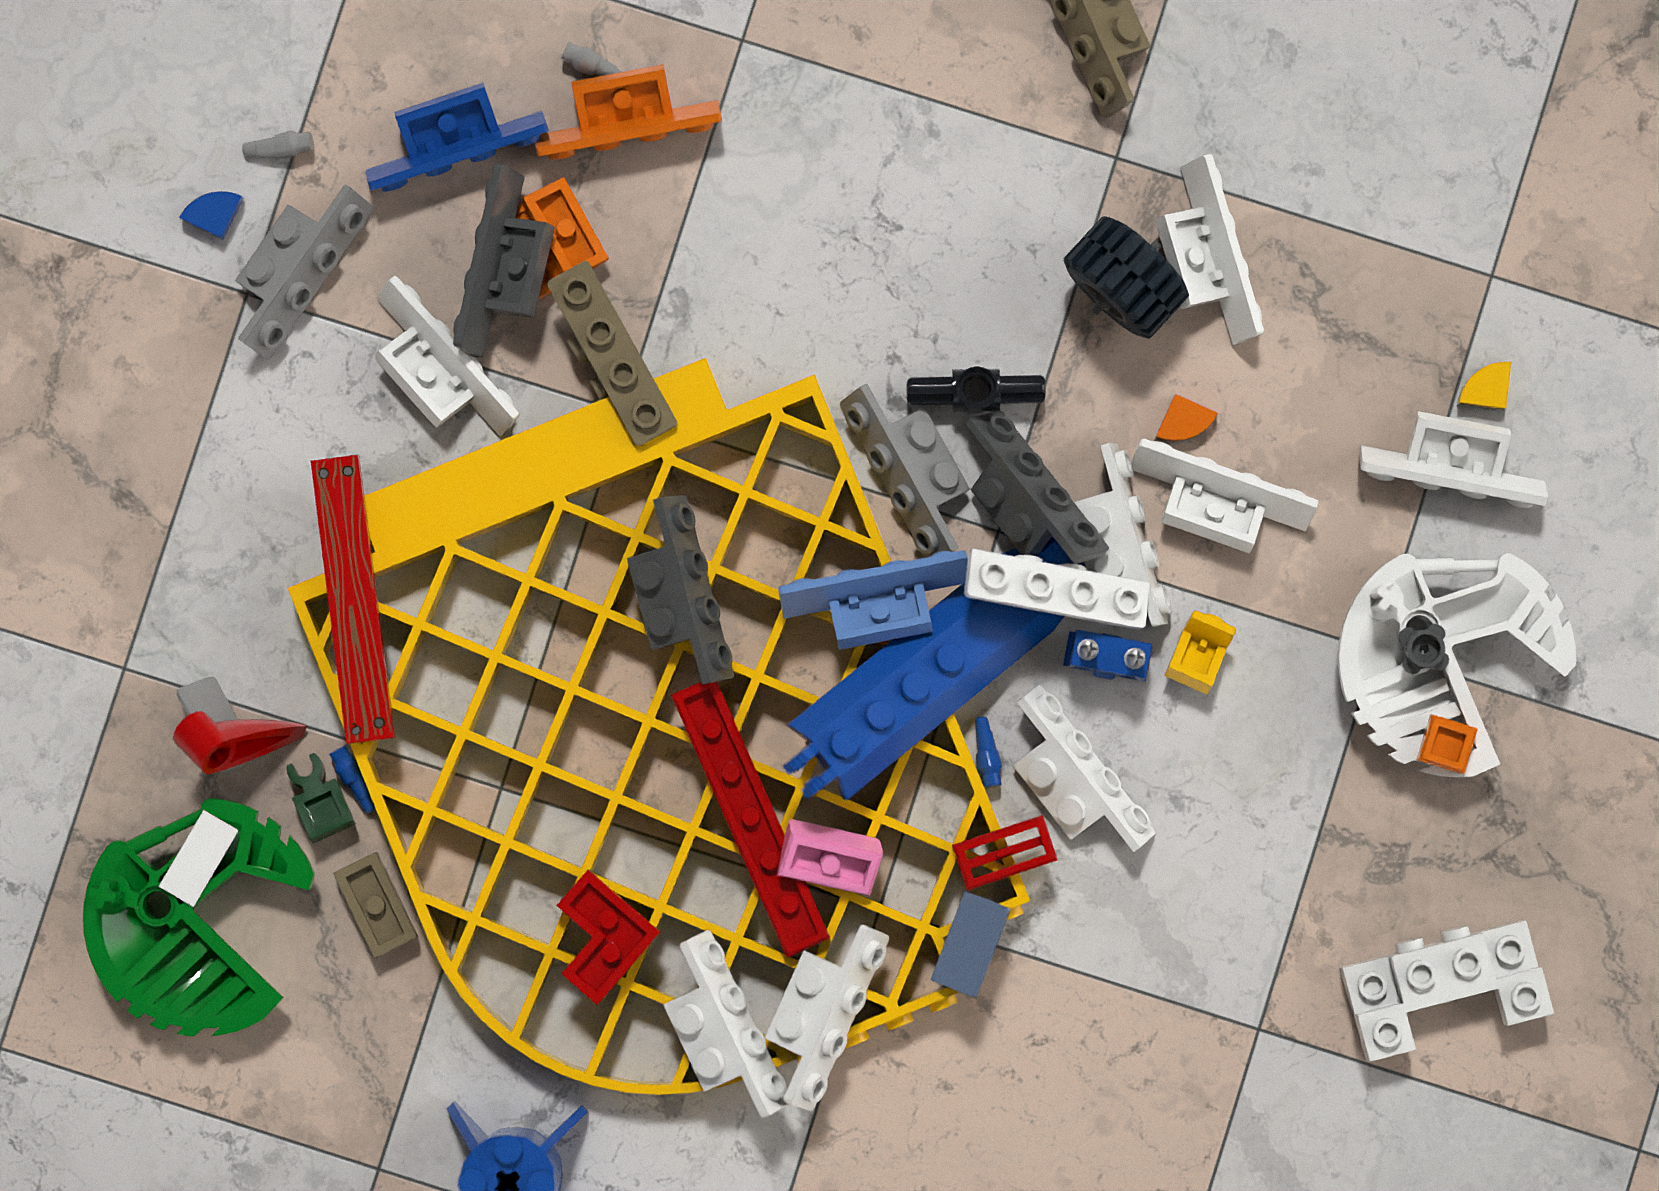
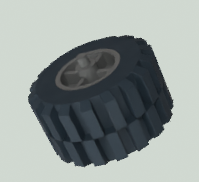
M1101 217L1063 258L1066 269L1073 281L1095 303L1091 308L1092 312L1098 315L1103 310L1123 328L1143 338L1150 339L1189 297L1186 285L1179 273L1157 251L1161 247L1160 243L1154 240L1150 244L1133 229L1113 218Z

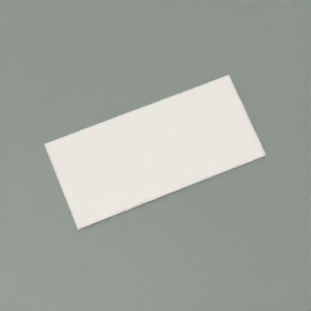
M203 810L159 887L194 907L239 830Z

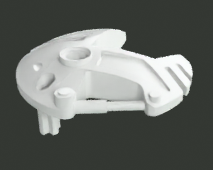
M1505 553L1498 556L1497 559L1454 560V558L1416 559L1410 554H1402L1378 569L1366 581L1353 599L1342 625L1338 646V671L1341 688L1346 702L1355 699L1360 709L1352 712L1358 725L1368 722L1375 731L1367 735V737L1376 746L1387 743L1397 750L1387 755L1402 764L1414 760L1418 761L1416 758L1430 714L1478 728L1464 774L1421 761L1418 762L1429 766L1418 771L1444 777H1473L1500 765L1452 651V647L1454 644L1508 631L1563 677H1566L1576 666V645L1573 629L1569 619L1561 625L1558 616L1564 609V606L1557 594H1554L1549 600L1544 593L1549 583L1528 563L1511 553ZM1493 571V575L1488 581L1439 598L1431 596L1423 575L1454 574V572ZM1412 617L1422 619L1426 623L1427 628L1431 624H1438L1445 630L1446 635L1443 641L1445 643V653L1449 656V663L1445 669L1437 671L1433 668L1421 669L1417 674H1409L1403 669L1404 647L1399 643L1398 636L1406 628V624ZM1422 644L1419 650L1425 654L1428 651V647Z

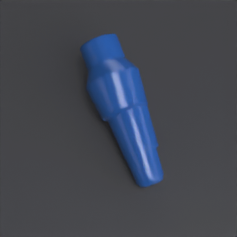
M977 717L975 719L976 769L981 775L984 788L1001 786L1000 771L1002 769V762L996 748L993 732L990 729L987 717Z
M346 745L329 753L335 764L336 775L344 785H348L364 812L369 813L375 810L356 758L350 754Z

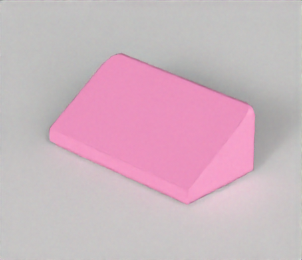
M789 819L777 873L788 878L870 896L883 856L881 842L877 838Z

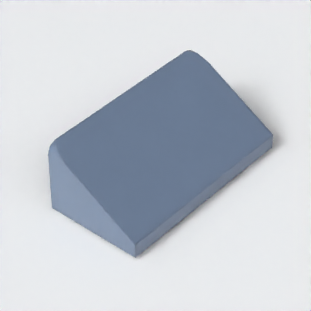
M964 891L930 980L976 998L1011 908Z

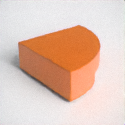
M1175 394L1155 438L1168 442L1191 439L1205 431L1215 420L1218 413Z

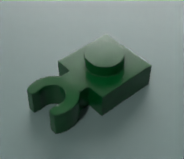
M315 753L309 755L313 763V771L310 775L305 777L299 776L292 763L287 765L286 770L293 784L304 791V793L293 797L292 800L306 832L314 844L355 825L356 822L337 780L334 778L323 784L322 781L325 776L324 764Z

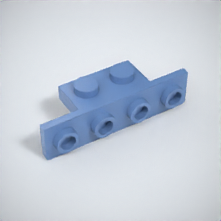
M941 551L930 557L911 561L895 560L880 567L860 571L849 569L834 576L814 580L808 578L795 580L788 585L778 588L783 617L786 619L831 610L839 650L933 632L925 591L965 584L968 563L966 551Z

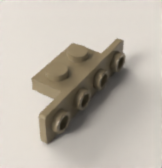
M1050 0L1053 12L1061 24L1070 44L1073 57L1079 64L1090 89L1091 97L1097 104L1102 117L1108 118L1115 115L1134 101V96L1118 61L1141 54L1151 47L1131 1Z
M583 261L549 280L547 285L575 335L568 339L567 342L580 365L587 361L590 362L597 375L596 378L590 381L593 389L600 400L610 397L635 444L642 446L677 426L676 418L589 262Z

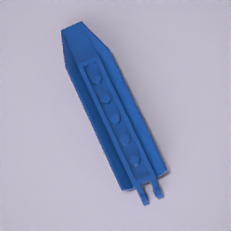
M1053 536L1038 556H1036L1045 563L1055 565L1074 564ZM1016 548L1003 553V555L1014 557L1021 555ZM1085 562L1078 563V565L1086 567ZM961 584L929 610L933 632L893 639L787 724L792 731L806 740L804 742L806 746L785 762L782 767L790 775L802 769L807 764V761L815 756L825 770L809 779L801 789L802 793L808 799L832 780L837 779L842 797L847 801L1051 634L1065 616L968 598L964 594L965 584Z

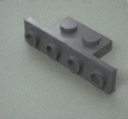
M501 164L494 165L492 176L486 185V202L481 223L475 231V250L471 267L464 279L465 293L462 306L453 327L454 347L481 358L484 356L493 312L534 318L555 229L554 226L547 222L515 218L525 176Z
M995 411L968 419L965 425L992 458L970 490L1021 555L1038 556L1052 536L1074 564L1099 558L1106 554L1109 546L1099 535L1096 527L1088 521L1070 498L1069 493L1058 483L1043 464L1040 456L1032 450L1017 431L1014 423L1002 411Z
M685 495L654 499L653 502L665 546L627 558L651 650L661 649L691 640L702 685L731 679L734 677L732 653L727 643H725L719 620L720 608L718 602L713 597L707 575L708 564L698 542L694 512L688 504Z

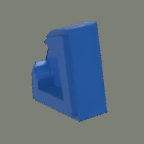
M226 191L207 193L193 200L183 210L179 218L224 240L244 198L236 193Z

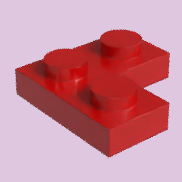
M587 869L556 905L592 936L590 941L561 974L598 1005L661 931L593 872Z

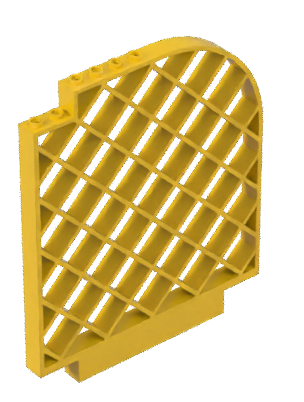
M706 358L654 378L677 420V426L642 446L635 444L610 397H607L365 495L369 535L375 553H372L375 578L445 550L417 618L378 602L379 613L412 626V630L388 683L392 711L396 709L457 735L429 801L426 802L381 782L372 760L380 740L350 744L426 936L442 969L459 995L475 1014L506 1043L531 1060L563 1076L592 1086L626 1093L664 1095L703 1091L699 1079L683 1081L690 1065L686 1052H684L672 1082L628 1080L597 1073L631 991L662 1004L677 997L636 980L650 948L649 945L629 968L627 975H623L616 983L622 987L587 1069L570 1064L542 1050L523 1037L555 959L570 964L577 955L560 948L572 920L564 912L561 914L550 943L484 916L512 849L577 876L576 883L587 869L591 872L593 871L620 805H624L687 833L659 899L593 872L599 879L617 894L653 908L654 911L649 922L657 929L663 914H667L702 930H709L712 934L731 941L725 955V962L729 970L740 946L795 969L800 960L794 956L786 957L784 952L744 936L760 899L755 886L735 932L668 904L696 836L741 855L736 842L701 828V824L714 796L709 781L691 823L625 796L653 728L692 744L687 731L657 719L684 653L695 656L690 640L671 645V647H674V650L647 714L581 687L609 620L647 636L644 623L614 611V608L630 573L627 558L636 556L641 545L652 550L665 546L663 541L646 534L656 512L653 500L662 497L673 470L738 497L711 561L707 560V575L711 590L716 578L719 577L781 603L778 589L722 566L748 502L814 528L793 581L806 578L824 533L875 554L880 566L891 562L815 374L727 410ZM812 401L823 429L784 412ZM771 418L744 485L675 457ZM781 426L832 448L840 470L820 517L754 490ZM663 462L635 529L568 502L571 498ZM845 483L868 537L830 522ZM554 506L526 573L460 545V543ZM566 513L630 540L603 605L538 579ZM458 557L521 583L493 650L430 624ZM325 573L288 587V591L344 728L338 675L329 652L333 643L330 612L320 630L310 605L328 597ZM533 589L598 615L570 682L506 656ZM782 608L756 669L754 670L732 661L733 672L751 680L734 719L739 732L742 730L761 684L809 705L820 699L816 695L765 674L788 621V618L784 619ZM828 610L807 614L834 626L832 614ZM426 633L489 659L461 726L397 700ZM892 640L877 642L876 644L884 647ZM866 645L854 648L841 681L856 670ZM501 665L566 691L538 758L473 732ZM577 696L642 723L614 791L549 764ZM954 713L943 722L957 755L920 740L898 758L876 811L850 800L845 801L843 797L824 789L813 795L872 820L866 836L875 838L882 824L948 852L920 920L857 893L806 882L840 897L827 926L830 939L820 943L816 953L818 957L825 959L849 901L916 929L889 995L886 996L869 988L866 990V999L885 1006L886 1010L851 1024L847 1033L845 1049L870 1039L867 1030L885 1023L889 1031L914 1021L911 1012L929 1005L933 1013L958 1002L955 994L959 992L946 986L899 1005L897 1002L925 934L931 935L937 953L940 956L945 943L943 937L948 935L952 922L940 927L930 924L957 860L952 845L965 841L978 807L988 832L1001 829ZM469 741L533 767L505 834L441 808ZM913 748L963 769L973 794L952 843L885 815ZM815 756L807 761L800 779L752 759L757 772L795 788L780 824L784 834L789 819L794 818L803 797L801 789L811 778L818 761ZM544 773H548L610 800L582 867L516 840ZM388 797L424 812L409 848L406 845ZM436 817L501 844L473 911L425 891L415 867ZM1005 838L993 841L996 850L1008 847ZM965 851L967 860L980 856L972 851ZM1011 855L1000 859L1002 864L993 861L981 866L991 871H996L1014 865L1015 862ZM1019 873L1007 877L1015 896L998 902L1000 905L1011 908L1006 921L1024 914L1021 905L1030 902ZM432 907L468 921L454 955H452L441 932ZM479 926L544 953V957L513 1029L492 1011L474 990L461 970ZM765 1039L766 1048L775 1051L777 1054L771 1057L775 1068L796 1059L799 1064L802 1056ZM740 1075L714 1088L724 1087L742 1081L743 1078Z

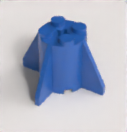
M454 1101L447 1110L471 1150V1153L462 1165L458 1180L459 1190L560 1191L563 1177L561 1156L554 1145L588 1113V1110L581 1105L547 1138L537 1130L521 1127L502 1128L487 1136L458 1103ZM515 1170L520 1175L516 1182L518 1188L510 1187L504 1182L502 1171L510 1174Z

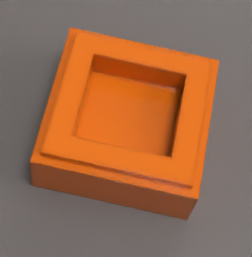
M1430 714L1416 760L1464 774L1478 728Z

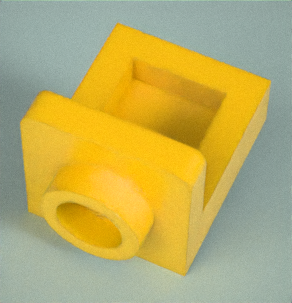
M1194 610L1181 631L1164 676L1207 695L1213 686L1225 652L1235 635L1236 628L1225 623L1216 615L1204 614Z

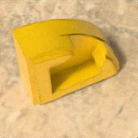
M1511 362L1492 363L1475 372L1462 387L1457 404L1500 410L1506 409Z

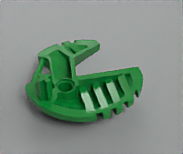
M208 798L202 803L201 809L163 827L161 825L127 841H113L106 847L91 873L86 889L83 906L84 938L87 952L98 978L117 1002L125 998L132 1004L127 1009L130 1014L138 1019L144 1014L155 1018L150 1025L163 1031L170 1025L183 1027L177 1033L178 1035L194 1037L203 1029L218 1028L211 1036H220L248 1028L264 1020L284 999L273 986L194 912L195 908L240 872L305 890L311 889L315 872L308 857L291 835H289L287 845L280 839L282 826L268 817L266 826L258 822V810L234 801ZM203 810L239 831L193 907L159 887L177 854L161 869H158L141 852L165 842L167 837L195 825ZM157 891L165 893L171 902V909L164 918L154 916L149 909V900Z

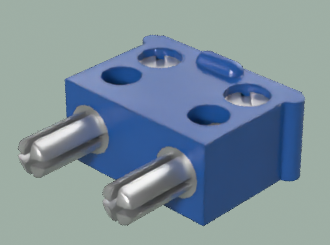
M1077 629L1075 632L1069 631L1063 666L1091 671L1095 677L1113 680L1117 676L1146 682L1152 644L1121 638L1117 635L1099 634Z

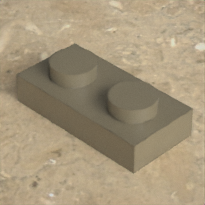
M374 852L333 873L374 958L419 937L378 852Z

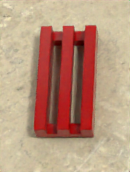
M1043 815L952 845L967 890L1058 861ZM1037 827L1038 837L967 860L966 850ZM1043 845L1044 855L973 878L972 868Z

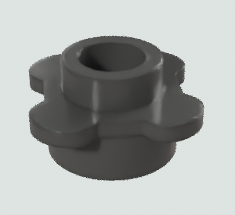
M1431 624L1427 629L1416 631L1408 627L1399 633L1398 641L1403 645L1405 654L1402 667L1407 673L1417 674L1421 669L1433 668L1440 671L1447 667L1449 656L1445 653L1443 639L1446 634L1443 627L1438 624ZM1422 644L1428 647V651L1425 654L1419 650Z

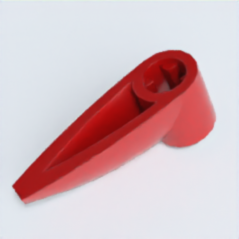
M196 711L189 714L177 725L173 733V741L204 773L214 774L266 755L302 738L307 726L302 723L265 719H236L214 722L205 712Z

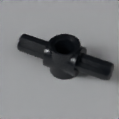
M974 366L968 369H952V377H911L907 380L906 394L908 404L952 405L953 412L978 414L984 411H1000V404L1042 403L1046 396V384L1044 377L1041 375L1000 376L999 369H986ZM973 378L983 380L989 388V396L981 402L970 401L963 393V385L966 381Z

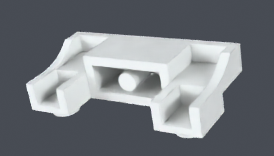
M1520 920L1470 933L1468 926H1462L1441 932L1443 941L1424 945L1423 938L1411 939L1395 944L1396 953L1339 967L1356 1021L1365 1059L1371 1062L1416 1050L1406 1012L1491 990L1495 991L1504 1025L1509 1026L1554 1014L1543 969L1538 966L1527 922Z

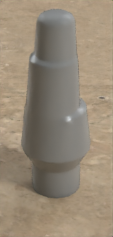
M570 42L561 59L571 63L576 71L590 76L595 75L599 77L622 72L617 66L602 58L588 47H578Z
M287 131L276 134L272 138L244 143L242 151L245 156L295 157L300 152L312 151L314 143L311 132L297 133Z

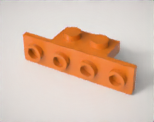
M661 64L572 81L580 126L540 134L541 139L535 142L537 156L548 155L549 159H564L574 155L576 149L594 146V149L597 151H605L619 147L623 140L640 137L642 142H652L665 138L668 135L667 132L686 129L688 133L704 132L713 128V123L721 122L722 117L718 100L672 109L664 65Z

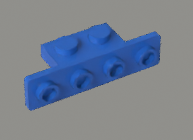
M484 83L394 112L409 155L367 169V182L370 190L381 188L383 192L393 191L406 185L408 178L423 173L427 177L438 176L451 170L453 163L470 158L471 162L483 161L494 156L497 153L496 149L513 143L515 147L533 144L541 139L540 134L549 131L543 111L498 125Z

